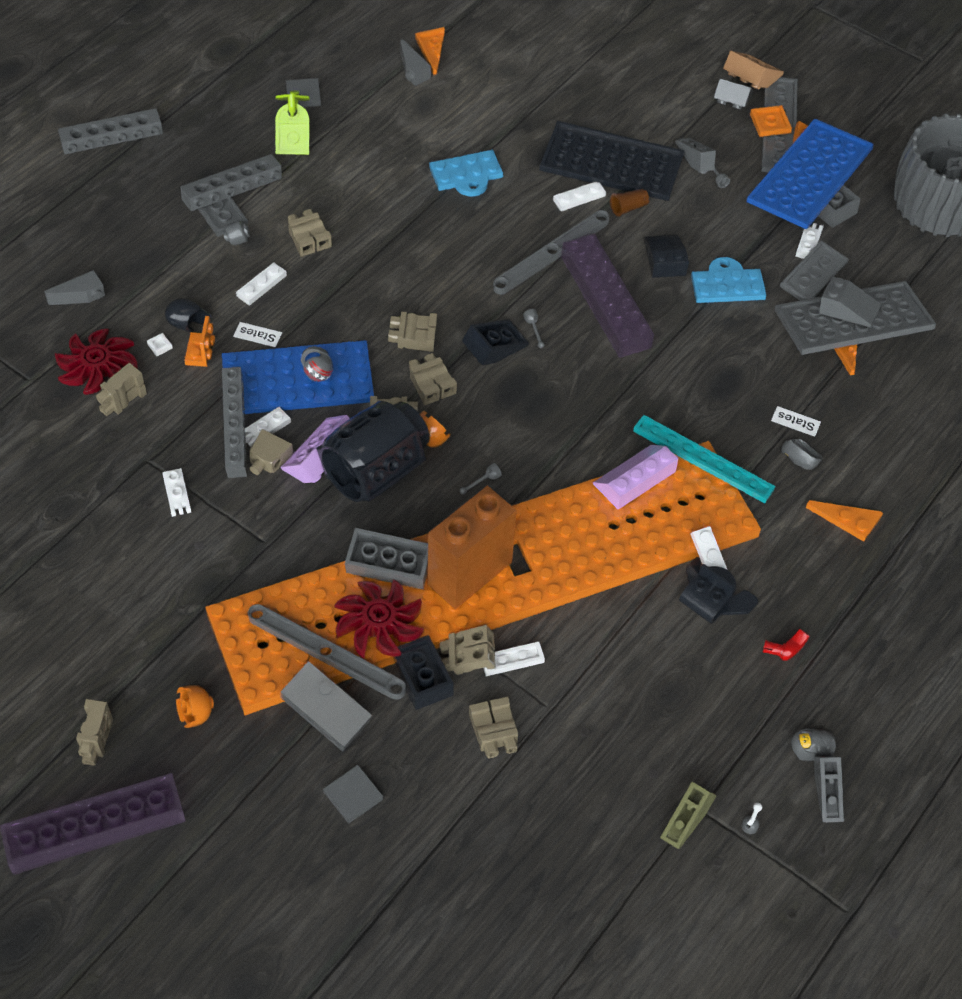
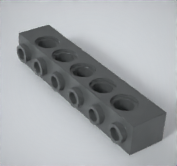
M156 108L58 128L64 155L163 134Z
M270 154L180 186L182 201L191 211L274 182L282 179L281 164Z
M241 367L222 368L225 469L228 478L247 477L243 374Z

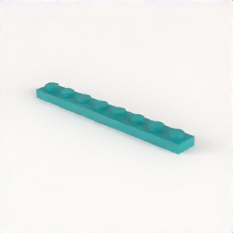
M645 415L634 426L633 432L659 446H666L675 455L763 503H766L775 489V486Z

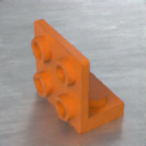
M205 316L202 333H190L185 365L207 367L208 360L212 359L211 345L214 346L215 335H212L213 323H210L209 316Z

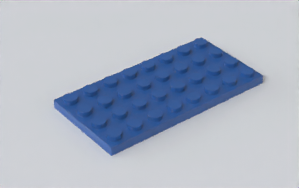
M814 119L747 197V202L804 229H808L871 152L874 144Z
M367 340L222 353L223 368L241 367L244 380L245 414L272 412L278 407L284 411L369 403L370 396H374ZM317 346L329 353L334 369L331 376L325 381L315 382L306 376L301 363V356L306 348ZM318 352L309 353L305 361L312 357H319L320 354Z

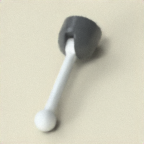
M755 803L753 814L746 816L742 821V829L747 834H754L758 831L760 824L756 816L762 810L760 803Z

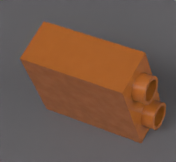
M488 485L428 533V585L454 609H457L512 563L517 510Z

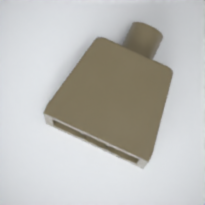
M262 429L249 452L250 462L252 463L250 467L251 472L259 475L264 469L269 473H275L293 455V445Z

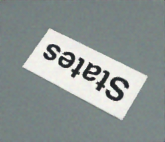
M240 322L233 337L276 347L282 332Z
M777 406L771 420L814 437L821 423L818 420Z

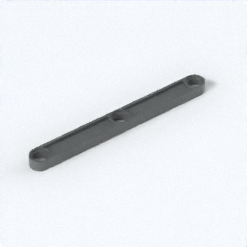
M604 210L595 212L497 277L493 282V291L500 295L509 292L606 227L609 223V213ZM598 217H604L606 220L601 221V220H598L597 218H598ZM548 250H555L556 253L550 254ZM497 284H504L505 287H504V288H499V287H497L496 285H497Z
M255 604L249 608L248 618L253 625L391 699L398 700L405 695L406 686L400 678L262 605ZM260 611L263 615L260 618H253L252 613ZM323 648H330L332 650L329 655H322L320 653ZM399 685L402 687V691L394 693L391 691V687Z

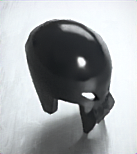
M177 298L170 302L165 309V318L171 326L190 333L193 332V329L188 326L191 322L204 325L205 316L212 317L208 311L200 308L199 305L188 298Z

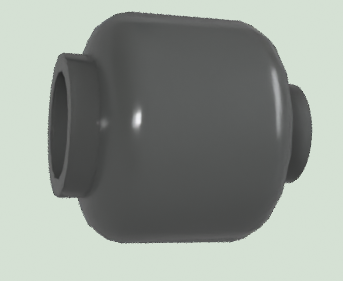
M236 221L226 225V231L223 232L226 242L229 241L231 245L236 246L248 241L250 230L246 223Z

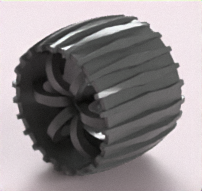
M946 113L942 117L933 116L929 121H923L910 137L901 155L896 172L894 200L896 201L897 209L902 212L901 216L904 219L907 218L910 221V225L918 226L922 232L925 230L932 232L933 236L937 234L945 235V237H950V235L962 236V117L959 113L955 116H949Z

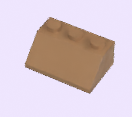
M730 51L723 68L729 71V75L733 77L739 76L740 81L752 83L751 86L757 89L761 87L768 88L784 73V71L749 54Z

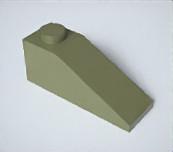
M692 782L660 838L680 849L707 814L716 795Z

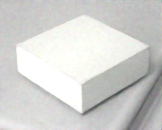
M163 333L147 340L148 346L156 356L172 349V344Z

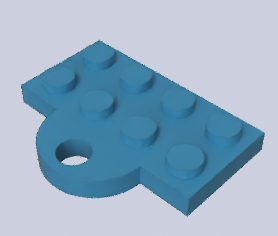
M493 150L429 163V168L439 191L456 188L462 195L478 196L486 191L489 180L503 178V171Z
M717 258L711 262L708 271L692 272L691 274L696 303L766 299L761 270H743L741 264L732 258ZM724 264V265H727L728 267H727V268H724V267H722V266H720V265Z

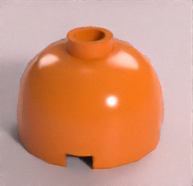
M422 411L420 415L425 421L430 434L427 446H441L450 437V434L445 435L446 429L432 416L427 418L425 416L427 412Z
M197 685L179 687L177 693H180V698L176 699V706L180 721L184 722L185 720L186 728L203 724L208 720L214 707L213 698L209 696L206 690Z

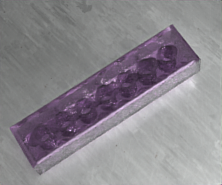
M591 234L564 242L561 257L619 358L652 348L654 333L596 235Z
M170 773L0 825L7 863L12 874L15 875L186 821L173 774Z

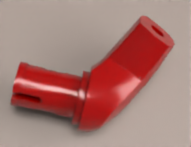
M800 628L783 645L765 640L763 653L780 656V659L787 661L803 648L810 635Z

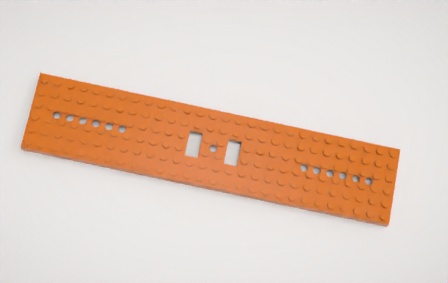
M709 441L699 444L716 454ZM675 455L678 458L675 473L619 510L593 485V482L601 477L513 505L512 507L517 510L514 544H518L531 570L530 572L514 576L508 565L457 609H454L428 585L427 575L424 590L401 585L404 590L402 606L421 598V612L417 619L408 625L424 628L423 634L417 639L429 635L435 648L438 649L440 648V642L449 639L450 633L456 634L460 631L487 625L492 630L694 560L699 557L691 537V533L710 526L719 550H723L759 537L761 528L736 487ZM702 495L705 499L699 500L695 496ZM685 501L688 505L682 506L678 502ZM668 507L671 511L665 512L661 508ZM649 512L653 514V517H645L644 513ZM628 518H632L636 521V523L631 524L628 523L626 520ZM615 524L619 528L613 530L609 527V525ZM428 534L410 540L428 543ZM345 561L206 606L207 617L244 715L285 702L280 698V692L308 661L335 684L352 678L287 642H279L277 640L278 637L253 625L248 618V610L251 606L255 604L262 605L371 664L383 668L395 664L393 656L384 655L377 650L376 637L370 638L365 658L355 651V631L339 638L336 637L338 622L335 621V618L350 612L336 609L334 605L338 600L348 595H360L365 601L369 602L358 586L360 581H370L379 585L382 589V599L385 600L391 591L392 583L346 573ZM260 611L252 613L253 618H260L263 615ZM318 623H325L327 625L323 629L316 628ZM389 635L397 647L408 643L399 642L392 635ZM261 642H267L269 644V646L264 649L258 647V645ZM323 648L320 651L322 655H329L332 652L330 648Z

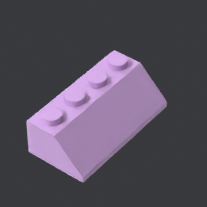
M347 415L326 418L281 466V469L303 483L317 482L322 477L321 474L324 470L316 448L323 444L325 438L350 418Z
M650 445L594 481L593 485L619 510L675 473L678 458L666 446Z

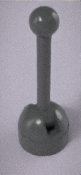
M714 168L713 171L717 175L715 179L716 184L719 188H725L729 185L730 178L726 174L719 173Z
M529 309L523 313L524 319L527 323L532 324L538 340V347L543 348L545 344L541 341L535 324L538 320V313L536 309Z
M492 463L486 468V475L467 487H461L460 493L466 494L467 490L486 478L492 480L502 476L501 470L495 463Z

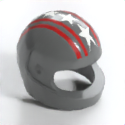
M317 346L308 347L303 351L301 363L306 376L315 382L328 379L334 369L329 353ZM318 352L320 354L319 357H312L305 361L309 353Z

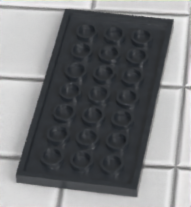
M557 121L539 170L590 183L598 182L603 186L628 192L644 189L648 192L649 197L669 201L685 150Z

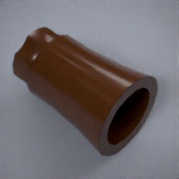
M644 189L613 193L610 196L611 209L617 217L649 204V195Z

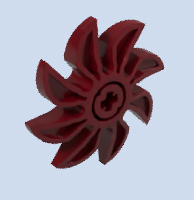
M100 329L88 337L89 346H84L78 335L74 334L69 340V348L72 355L55 353L58 366L67 371V373L58 377V381L69 386L83 385L89 378L83 391L84 395L100 391V384L104 382L103 377L107 376L110 379L128 363L138 369L135 357L129 352L124 351L134 346V342L124 337L109 338L105 342L109 329Z
M393 579L391 591L385 600L382 599V589L379 585L370 581L358 582V586L369 602L365 601L360 595H348L335 603L334 608L350 612L345 614L337 623L336 637L339 638L355 631L354 648L363 658H365L367 646L372 637H376V648L379 652L387 656H400V650L389 635H392L399 642H409L423 634L424 628L408 625L415 621L421 612V598L402 606L404 590L396 580Z

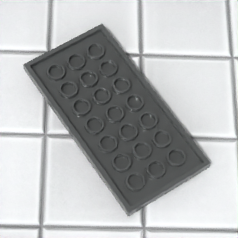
M906 281L862 289L881 303V308L871 327L820 314L822 297L775 305L777 316L801 355L933 330L936 326L935 321Z

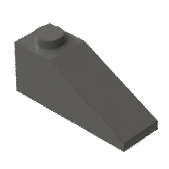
M403 39L400 40V54L407 80L417 86L431 79V66Z
M692 138L676 139L675 143L679 149L685 150L684 157L691 168L703 174L714 170L716 150Z
M94 270L44 291L49 305L90 303L105 296L103 284Z
M814 756L815 782L822 822H844L841 757Z

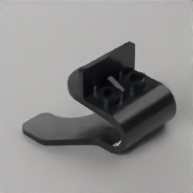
M700 557L695 558L687 566L688 586L682 592L679 601L710 624H713L722 615L749 614L758 604L757 597L747 590L733 595L736 590V580L732 573L725 568L718 566L708 567L702 564Z

